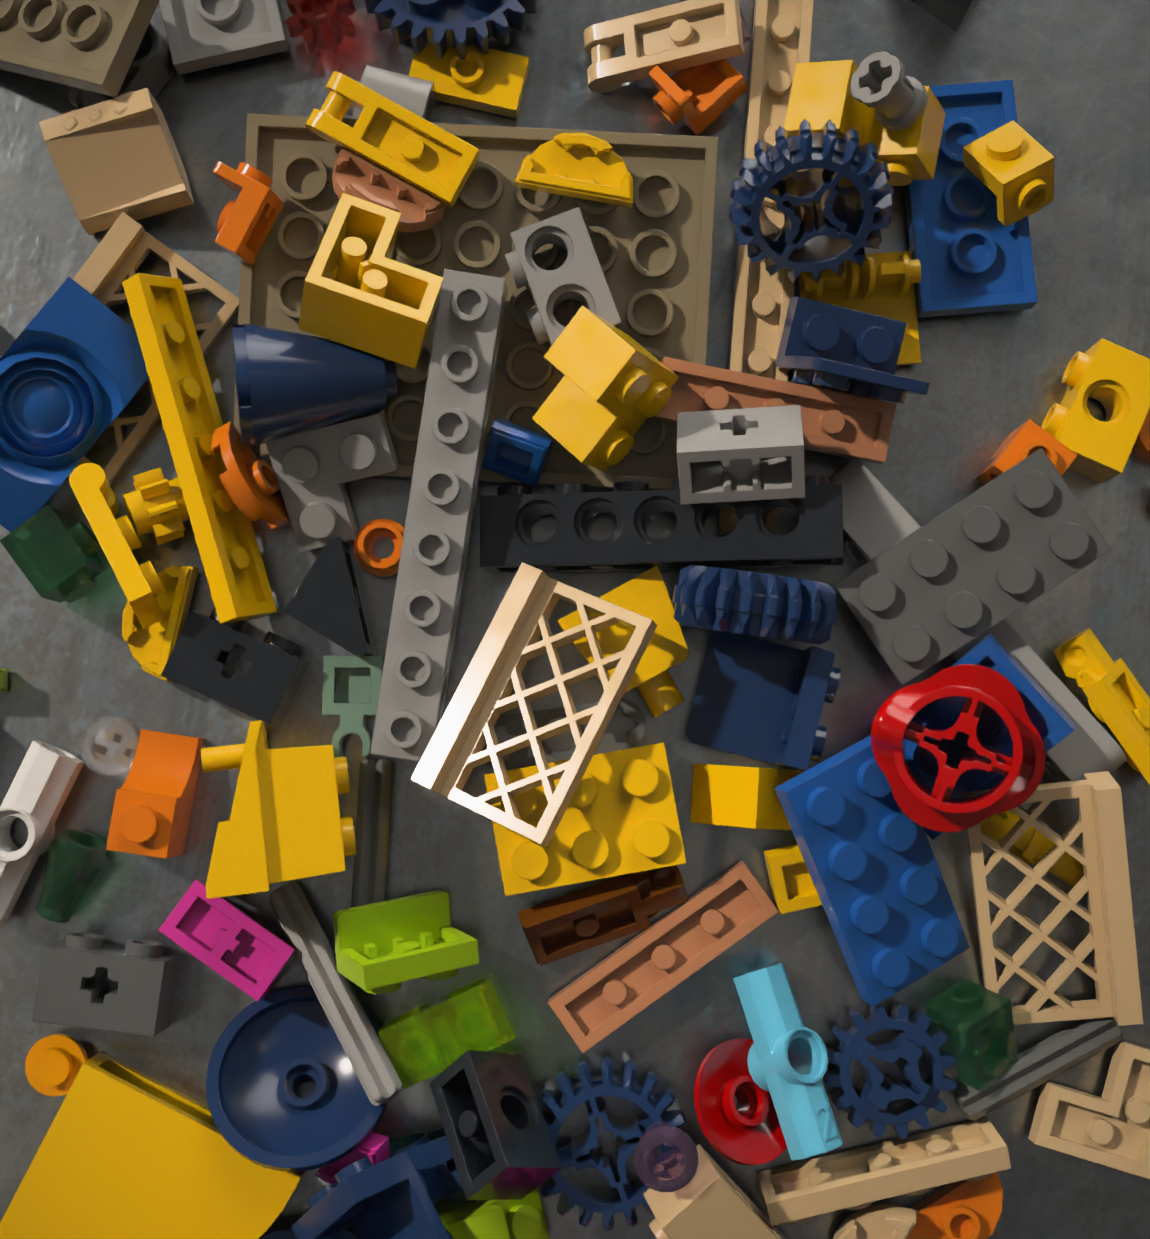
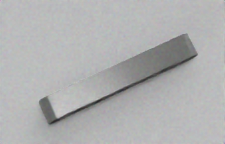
M849 459L829 477V484H842L843 546L860 566L920 528L919 524L860 462ZM1005 619L944 658L952 666L991 633L1075 724L1074 731L1045 753V770L1057 783L1084 780L1083 774L1109 771L1112 774L1127 760L1124 751Z

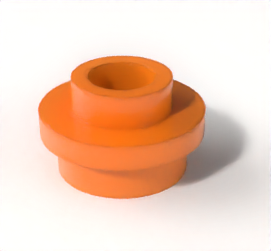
M386 518L375 519L366 523L358 531L357 538L354 540V555L358 564L366 572L374 576L389 577L397 574L404 527L398 522ZM381 539L392 540L394 543L392 555L384 559L377 558L374 554V546L377 541Z

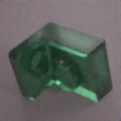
M961 980L925 1004L928 1017L952 1029L959 1081L978 1090L1018 1062L1011 999L969 980Z

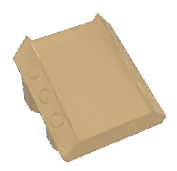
M148 87L138 91H129L117 95L113 99L78 110L75 109L39 122L44 142L75 213L88 235L110 229L122 212L137 221L194 204L186 170L162 110Z

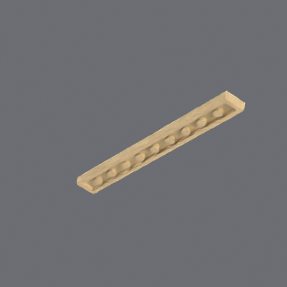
M755 0L744 158L756 159L754 156V145L758 142V139L775 146V131L778 130L779 126L784 128L796 63L810 62L814 0ZM765 197L762 208L767 217L781 229L784 225V213L776 209L775 201ZM737 242L728 370L788 382V370L775 367L790 298L794 295V283L788 278L787 268L785 267L770 277L768 271H766L765 259L752 263L747 255L748 245H739ZM779 507L771 510L764 520L765 528L774 535H777ZM718 509L716 534L729 535L735 529L738 520L735 513L727 509Z

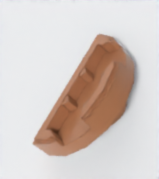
M342 147L336 158L332 172L334 192L339 199L342 193H346L401 213L398 231L409 233L428 230L442 220L447 204L347 148Z

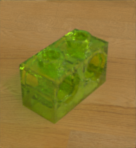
M492 971L387 1019L378 1031V1034L402 1082V1090L443 1072L467 1050L489 1051L515 1039L519 1025L496 972Z

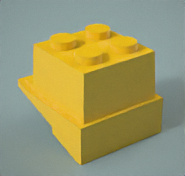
M262 720L250 721L246 742L243 744L201 748L203 773L240 769L230 818H226V821L218 822L206 881L207 899L266 892L270 890L272 883L346 871L344 856L356 855L353 818L351 816L340 817L338 794L350 793L346 756L334 757L333 745L269 749L267 725Z

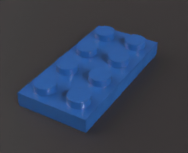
M1013 80L930 86L946 113L934 179L912 180L909 185L904 186L911 259H919L921 264L920 283H914L917 318L1031 309L1038 300L1028 216L1010 226H1004L997 219V196L964 166L963 159L964 146L1012 120L1018 124Z
M871 735L775 787L777 796L861 1000L874 1007L970 948L924 828L908 818L895 801L891 786L873 755Z

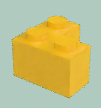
M853 60L796 63L784 123V129L788 131L790 137L799 135V126L804 118L810 122L812 133H821L823 126L830 119L836 125L837 138H840L853 127L859 133V146L872 141L877 147V161H884L889 167L890 179L887 183L890 185L906 186L912 180L934 179L946 113L930 86H924L927 93V104L921 117L914 124L903 130L892 131L886 129L876 119L874 107H867L852 95L850 88L851 78L858 69ZM842 176L838 186L850 187L853 186V183Z
M342 193L304 282L298 329L415 369L433 321L444 278L392 260L401 213Z
M581 306L543 356L560 370L564 377L532 419L580 462L605 472L609 466L619 463L628 454L634 443L633 436L645 420L655 416L665 407L672 394L671 387L678 380L679 376L628 334L586 307Z

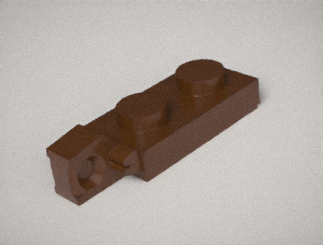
M677 865L604 880L590 887L519 911L518 914L537 964L542 966L649 928V918L661 910L687 902L689 899Z

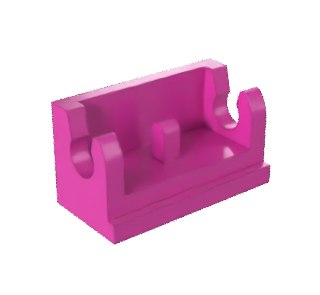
M197 879L158 930L257 1002L263 1000L276 985V979L296 955L294 954L296 949L223 897L207 899L206 885Z

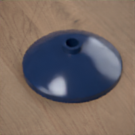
M296 986L281 989L267 994L261 1001H254L233 1018L222 1032L209 1060L206 1077V1095L211 1116L219 1132L237 1153L264 1168L276 1171L299 1172L324 1167L350 1154L369 1137L381 1120L388 1105V1102L378 1106L371 1104L312 986ZM361 1004L393 1065L389 1042L383 1028L374 1015ZM311 1082L316 1085L314 1093L309 1097L299 1098L295 1095L297 1087L302 1083Z

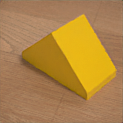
M693 763L689 822L752 829L791 830L775 787L804 771Z

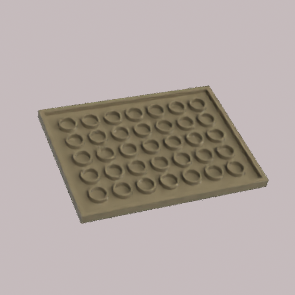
M247 113L245 163L263 172L273 180L270 189L280 198L284 206L252 267L241 261L238 325L246 323L321 337L298 329L305 279L340 200L334 192L332 172L342 147L330 143L310 131L305 126L309 116ZM343 118L342 120L343 123L352 128L357 119ZM433 123L478 148L481 156L454 206L451 208L446 205L440 222L428 230L409 233L397 232L392 260L443 277L444 269L500 277L506 280L508 299L483 459L491 427L498 418L551 436L532 417L564 377L560 370L543 357L551 346L549 341L538 345L526 311L536 306L529 287L526 285L518 289L516 288L504 254L515 251L510 235L513 231L579 207L621 319L620 330L632 337L660 362L664 357L706 365L718 137ZM560 133H587L607 141L612 146V150L623 159L633 179V208L518 188L515 186V180L523 159L528 154L531 155L541 144L553 140L554 136ZM546 244L535 252L533 261L541 269L555 270L564 264L567 254L562 247L556 244ZM440 294L433 321L416 368L414 369L395 362L397 396L387 397L386 408L383 411L399 466L396 471L375 476L412 478ZM565 300L555 309L554 317L559 324L566 327L581 306L585 307V305L577 300ZM235 382L234 426L240 433ZM647 418L634 434V443L628 454L619 463L609 466L605 472L580 462L554 439L538 485L582 483L588 484L590 487L613 488V484L617 482L641 481L649 483V490H672V482L679 480L677 424ZM265 443L256 446L248 445L258 460L266 461L273 469ZM481 467L480 482L527 484Z

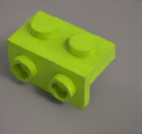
M434 890L338 910L333 914L337 972L367 993H391L402 987L401 982L421 977L426 980L449 979L457 975V969L479 964L478 940L451 926L449 895L442 890Z

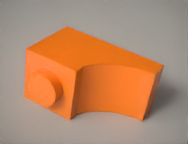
M141 729L130 771L121 788L116 789L106 850L163 859L185 855L201 762V748H203L205 738Z

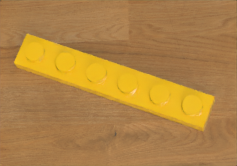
M137 273L123 281L122 285L219 623L263 618L277 612L252 522L233 502L220 480V474L227 471L221 452H212L211 450L213 432L215 429L223 426V422L180 278Z

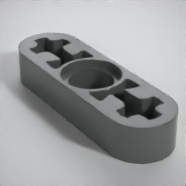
M621 698L617 706L618 709H622V714L625 718L634 717L636 723L635 729L627 731V741L622 743L616 742L613 733H604L594 755L634 748L642 740L646 729V721L642 710L635 703ZM599 701L575 705L576 711L578 713L596 706ZM564 707L533 711L537 728L546 726L554 718L567 717ZM522 713L500 716L494 726V729L505 726L508 735L511 736L527 733L523 726ZM586 724L581 725L583 733L586 729ZM544 740L541 741L548 763L571 759L576 749L575 744L568 751L557 752L550 749ZM529 746L510 753V759L504 761L506 770L537 765L535 757L528 758ZM492 761L485 763L487 766L493 768Z

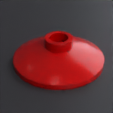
M748 1038L725 1041L707 1054L697 1073L694 1102L701 1129L715 1150L732 1162L741 1165H760L776 1159L784 1152L787 1145L770 1092L761 1089L753 1081L749 1073L747 1058L753 1040ZM734 1096L738 1101V1111L735 1107Z

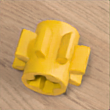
M161 467L134 475L133 484L135 491L123 494L122 497L137 536L153 533L157 545L184 537L183 531H185L182 522L190 520L182 490L179 486L178 477L169 480L165 479Z

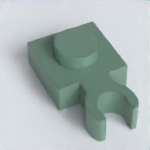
M323 656L322 715H340L339 727L335 731L331 743L335 757H343V740L346 736L353 733L357 734L362 740V757H369L371 755L372 735L366 726V716H376L385 659L383 656Z

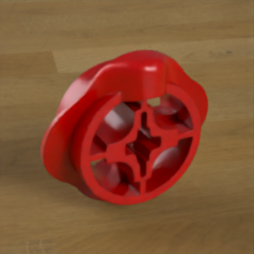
M975 664L951 666L937 672L926 680L903 687L887 698L876 712L872 721L870 735L873 755L891 786L895 801L908 818L918 825L933 831L957 832L966 830L997 813L1006 812L1018 807L1036 791L1044 774L1046 756L1043 741L1025 710L1019 692L1006 677L985 666ZM951 696L966 697L958 720L948 728L939 729L912 722L915 715L924 706L935 700ZM984 704L995 710L1006 723L1012 737L1011 757L997 753V750L987 747L978 738L977 724ZM957 731L964 732L969 735L968 746L977 750L976 754L987 757L990 760L974 756V758L963 756L959 765L952 764L947 761L949 751L941 747L939 742L928 739L926 736L940 741L942 738L953 740ZM906 740L919 744L918 746L932 752L936 757L939 770L933 790L923 785L913 773L906 755ZM981 769L1004 775L992 789L981 795L962 799L950 798L956 781L967 770Z

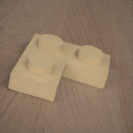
M1122 1040L1115 1044L1102 1097L1049 1081L1043 1083L1028 1139L1034 1144L1150 1179V1049Z

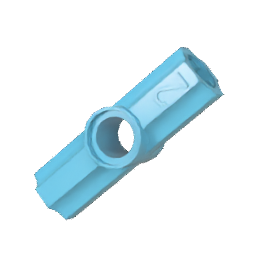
M784 963L733 978L753 1039V1044L749 1049L747 1058L749 1073L753 1081L761 1089L770 1092L791 1161L805 1159L841 1147L843 1142L822 1081L828 1065L827 1049L822 1038L814 1030L804 1027Z

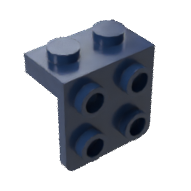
M714 631L708 638L685 730L686 738L696 745L794 770H808L810 760L819 761L825 744L827 728L818 725L823 703L833 702L839 686L841 669L832 667L836 652L815 646L801 650L738 633Z
M407 1151L375 1165H372L369 1157L362 1158L348 1165L334 1176L337 1181L336 1183L320 1190L307 1200L311 1209L291 1226L297 1239H325L350 1226L353 1227L358 1239H454L450 1232L445 1229L428 1195L426 1182L423 1176L415 1169Z

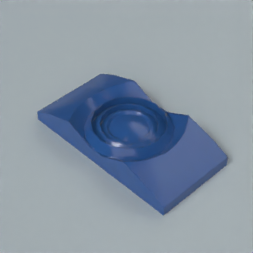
M71 277L64 281L0 358V525L16 537L57 491L86 452L149 378L136 330Z

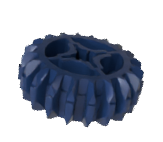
M804 118L799 126V135L790 137L786 129L779 126L778 130L775 131V146L758 139V142L754 145V156L756 159L743 157L739 164V176L741 178L734 179L731 183L730 197L734 201L729 206L730 220L732 224L737 225L735 227V238L739 245H748L747 255L751 262L754 263L765 259L766 271H768L770 277L781 268H787V275L792 283L798 279L801 272H810V276L816 284H818L822 277V271L830 268L834 274L841 278L845 272L844 262L847 260L862 266L866 259L865 248L879 249V245L882 242L880 229L889 228L892 220L891 210L888 207L894 202L893 186L887 183L890 179L887 163L877 161V147L872 141L859 146V133L853 127L840 138H837L836 125L830 119L823 126L821 133H812L810 122ZM842 176L851 181L860 193L855 209L845 205L844 197L838 195V183ZM765 197L775 201L776 209L784 213V225L781 229L765 214L762 208ZM821 199V202L818 204H815V202L813 201H819ZM802 203H807L808 206L803 205L802 208H800V205Z
M689 565L680 570L678 584L674 587L672 603H675L674 619L682 626L818 645L830 640L832 625L836 623L838 607H835L837 591L829 584L774 574Z
M610 1057L602 1058V1075L592 1076L590 1065L587 1061H581L578 1063L580 1082L575 1084L570 1076L562 1071L557 1074L556 1082L563 1095L559 1096L552 1090L543 1089L539 1096L542 1105L550 1111L541 1112L562 1167L540 1185V1194L543 1198H547L561 1191L562 1194L557 1203V1212L564 1216L571 1211L575 1204L580 1206L579 1224L583 1227L589 1225L593 1212L602 1213V1224L605 1230L610 1231L613 1229L615 1223L614 1213L624 1212L626 1222L629 1226L634 1227L638 1223L636 1206L640 1204L644 1206L647 1212L654 1215L643 1194L682 1159L673 1153L683 1152L690 1148L688 1135L681 1132H673L686 1124L687 1120L684 1111H666L676 1099L672 1089H663L652 1096L658 1083L657 1074L649 1071L639 1083L634 1082L637 1067L636 1063L630 1060L624 1064L621 1076L613 1075V1063ZM613 1096L631 1101L643 1109L649 1118L640 1121L637 1115L630 1118L617 1117L610 1112L603 1097ZM585 1102L589 1119L588 1127L583 1133L572 1137L570 1145L558 1148L557 1136L564 1120L576 1107ZM598 1117L602 1119L605 1131L612 1132L613 1140L617 1135L621 1136L616 1140L617 1150L615 1154L617 1167L613 1165L610 1153H603L602 1146L598 1150L595 1149L598 1146V1134H600ZM657 1137V1146L651 1162L638 1177L630 1181L627 1174V1160L634 1152L645 1148L646 1140ZM574 1165L577 1171L585 1168L597 1169L606 1176L610 1187L588 1184L576 1177L567 1167Z

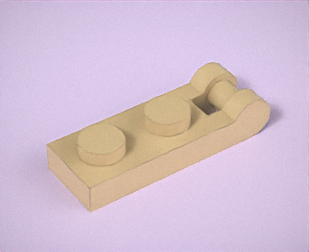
M687 0L597 23L587 27L583 32L585 51L591 55L592 65L587 69L588 87L591 91L597 93L612 92L620 88L623 83L648 78V73L656 65L665 73L744 54L739 0ZM625 45L626 55L614 58L613 52L618 49V46Z

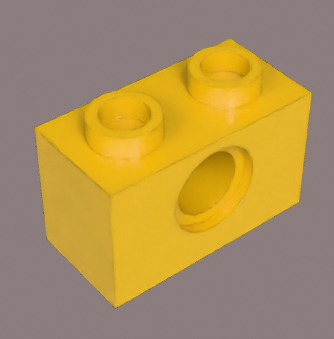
M1103 338L1084 353L1077 351L1074 354L1062 378V383L1068 385V389L1061 405L1054 403L1041 425L1042 429L1077 454V457L1068 469L1101 484L1123 472L1150 409V359ZM1088 398L1096 399L1104 406L1106 411L1105 422L1095 419L1089 413L1087 408Z

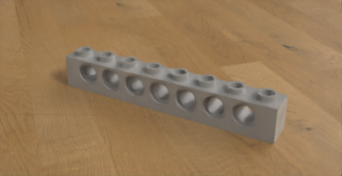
M444 269L443 273L444 279L440 292L370 754L419 762L444 713L508 299V288L505 278Z

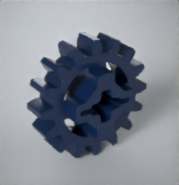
M896 1001L893 1005L891 1014H887L881 1003L874 1007L870 1005L871 1016L867 1018L861 1016L854 1009L848 1011L853 1026L847 1031L842 1027L834 1025L831 1031L840 1041L838 1048H826L828 1061L835 1064V1069L826 1071L823 1081L827 1086L840 1087L830 1098L832 1103L838 1110L851 1106L847 1119L855 1128H859L869 1119L870 1131L878 1138H882L887 1125H892L894 1131L901 1139L907 1138L908 1122L913 1120L925 1131L929 1129L930 1123L926 1112L932 1107L936 1111L945 1113L948 1107L938 1097L941 1089L956 1090L957 1086L955 1081L944 1074L945 1068L957 1064L956 1057L950 1052L939 1051V1048L948 1040L947 1035L939 1028L926 1032L931 1018L920 1010L908 1020V1006L899 1001ZM893 1029L887 1038L870 1041L867 1039L869 1035L875 1032ZM923 1051L927 1063L925 1080L920 1077L918 1060ZM873 1055L880 1061L886 1060L889 1063H895L900 1068L899 1071L908 1080L904 1082L897 1076L892 1077L888 1074H882L878 1070V1066L869 1057ZM852 1057L859 1061L861 1077L855 1084L858 1087L856 1092L850 1075ZM911 1099L900 1106L886 1108L890 1101Z

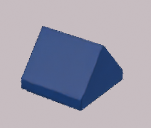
M498 418L491 427L482 467L537 487L554 438Z

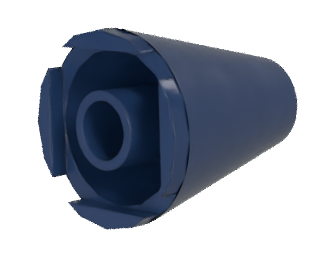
M246 323L232 325L241 446H256L380 411L386 408L387 397L397 396V374L394 361H384L382 357L327 338Z

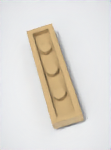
M988 1117L910 1135L903 1139L897 1138L756 1172V1177L771 1226L783 1223L795 1225L805 1223L816 1215L841 1209L860 1210L870 1206L874 1201L903 1194L908 1196L922 1195L929 1192L933 1187L961 1180L980 1181L989 1177L994 1172L1011 1169V1163L1006 1143Z

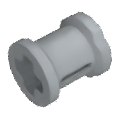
M886 51L871 54L861 62L859 68L852 75L851 92L859 102L864 103L867 107H874L876 119L886 129L892 131L903 130L914 124L921 117L927 104L926 89L916 78L904 75L903 64L896 56H892Z

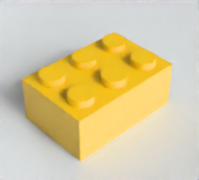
M664 742L593 755L548 847L492 821L505 896L686 863ZM570 759L548 763L549 768L566 763ZM537 765L507 770L510 784L539 773ZM495 773L485 774L487 793L499 789ZM561 778L553 781L555 788L557 787ZM543 785L514 796L520 820L534 827H537L548 805ZM503 801L491 805L506 813Z

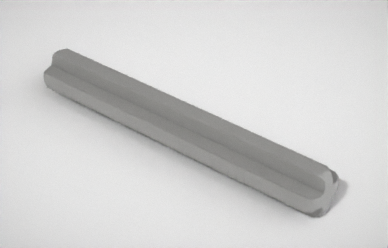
M291 882L275 889L270 894V905L290 945L296 949L294 953L368 1099L374 1106L392 1100L401 1092L402 1082L349 980L337 972L336 955L300 885L296 882Z

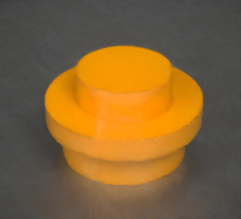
M60 1033L48 1035L37 1041L29 1050L25 1061L26 1077L31 1086L43 1095L52 1097L65 1095L68 1093L82 1064L88 1060L87 1054L82 1044L72 1036Z

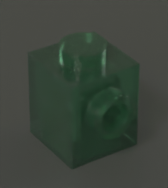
M49 505L0 540L42 598L62 603L65 600L67 603H71L87 595L97 585L95 578L108 569L97 555L102 548L94 533L82 521L74 524L66 513Z

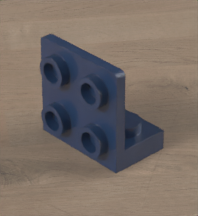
M803 297L790 298L775 367L794 371L793 383L821 389L832 388L846 391V394L904 404L906 393L927 395L930 385L929 382L894 375L907 322Z

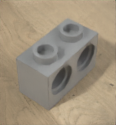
M579 207L510 233L515 251L504 255L516 288L518 289L526 285L529 287L536 307L527 310L526 314L538 345L549 341L550 346H552L565 329L564 326L556 321L554 312L561 302L570 299L580 301L587 309L618 329H621V319ZM556 244L565 250L567 259L558 269L544 270L533 261L535 252L543 245Z

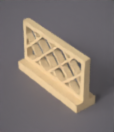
M122 212L73 280L108 308L110 305L128 303L125 293L119 294L123 289L122 282L137 274L136 270L151 251L169 264L172 278H179V271L194 282L183 285L185 294L207 291L224 303L212 322L195 324L197 334L203 333L199 338V343L204 357L239 310V298L147 233L142 225ZM149 378L145 382H148L152 404L144 415L120 418L119 414L107 428H114L118 449L104 468L109 485L113 483L160 418ZM136 425L124 440L122 427ZM84 455L76 466L93 462Z
M522 562L411 780L520 835L548 847L657 627L656 623L652 619L549 578L542 570ZM559 598L577 605L582 624L553 636L548 620ZM589 610L602 616L591 619ZM618 623L635 629L625 650L604 658L596 632ZM542 634L543 640L537 642L540 635ZM587 636L595 662L565 674L557 648ZM548 653L555 678L526 690L521 673L527 661ZM615 668L610 678L608 670ZM599 674L604 692L598 705L577 713L569 686ZM513 689H515L516 694L510 696ZM559 691L567 717L537 728L530 702ZM520 706L527 733L499 744L494 726L500 714ZM588 723L583 733L581 725ZM571 729L576 749L570 761L549 768L541 741ZM487 743L488 749L483 750L485 744ZM531 745L539 773L510 784L502 756ZM492 761L499 789L477 798L463 792L462 789L472 769ZM561 778L557 787L555 788L553 781ZM543 785L548 805L537 827H534L520 820L514 796ZM503 801L506 813L491 805Z
M1109 771L1083 774L1084 780L1039 784L1036 791L1024 802L1033 803L1028 810H1025L1020 805L1011 809L1021 818L1000 842L980 828V823L967 829L987 1016L990 1027L1114 1017L1118 1026L1144 1024L1121 787ZM989 790L962 792L963 798H971ZM1077 799L1078 818L1062 836L1037 819L1051 801ZM1030 825L1055 843L1034 868L1009 851ZM1079 835L1082 852L1072 845ZM982 842L992 849V852L985 860ZM1065 851L1082 863L1084 869V876L1068 894L1044 877ZM1002 857L1027 875L1006 900L990 889L986 883V876ZM1036 884L1061 901L1040 925L1016 908ZM1085 894L1087 909L1078 903ZM988 900L999 907L991 917ZM1070 910H1073L1089 922L1090 933L1074 951L1050 934ZM1008 916H1011L1032 932L1030 937L1012 957L994 944L992 937L993 932ZM1043 941L1066 958L1046 982L1022 965ZM1091 951L1093 966L1084 960ZM995 957L1004 963V966L997 973ZM1078 967L1095 980L1096 999L1069 1001L1056 990ZM1014 973H1017L1038 989L1025 1005L1000 1007L999 990ZM1050 998V999H1051L1052 1001H1054L1055 1003H1045V1002Z

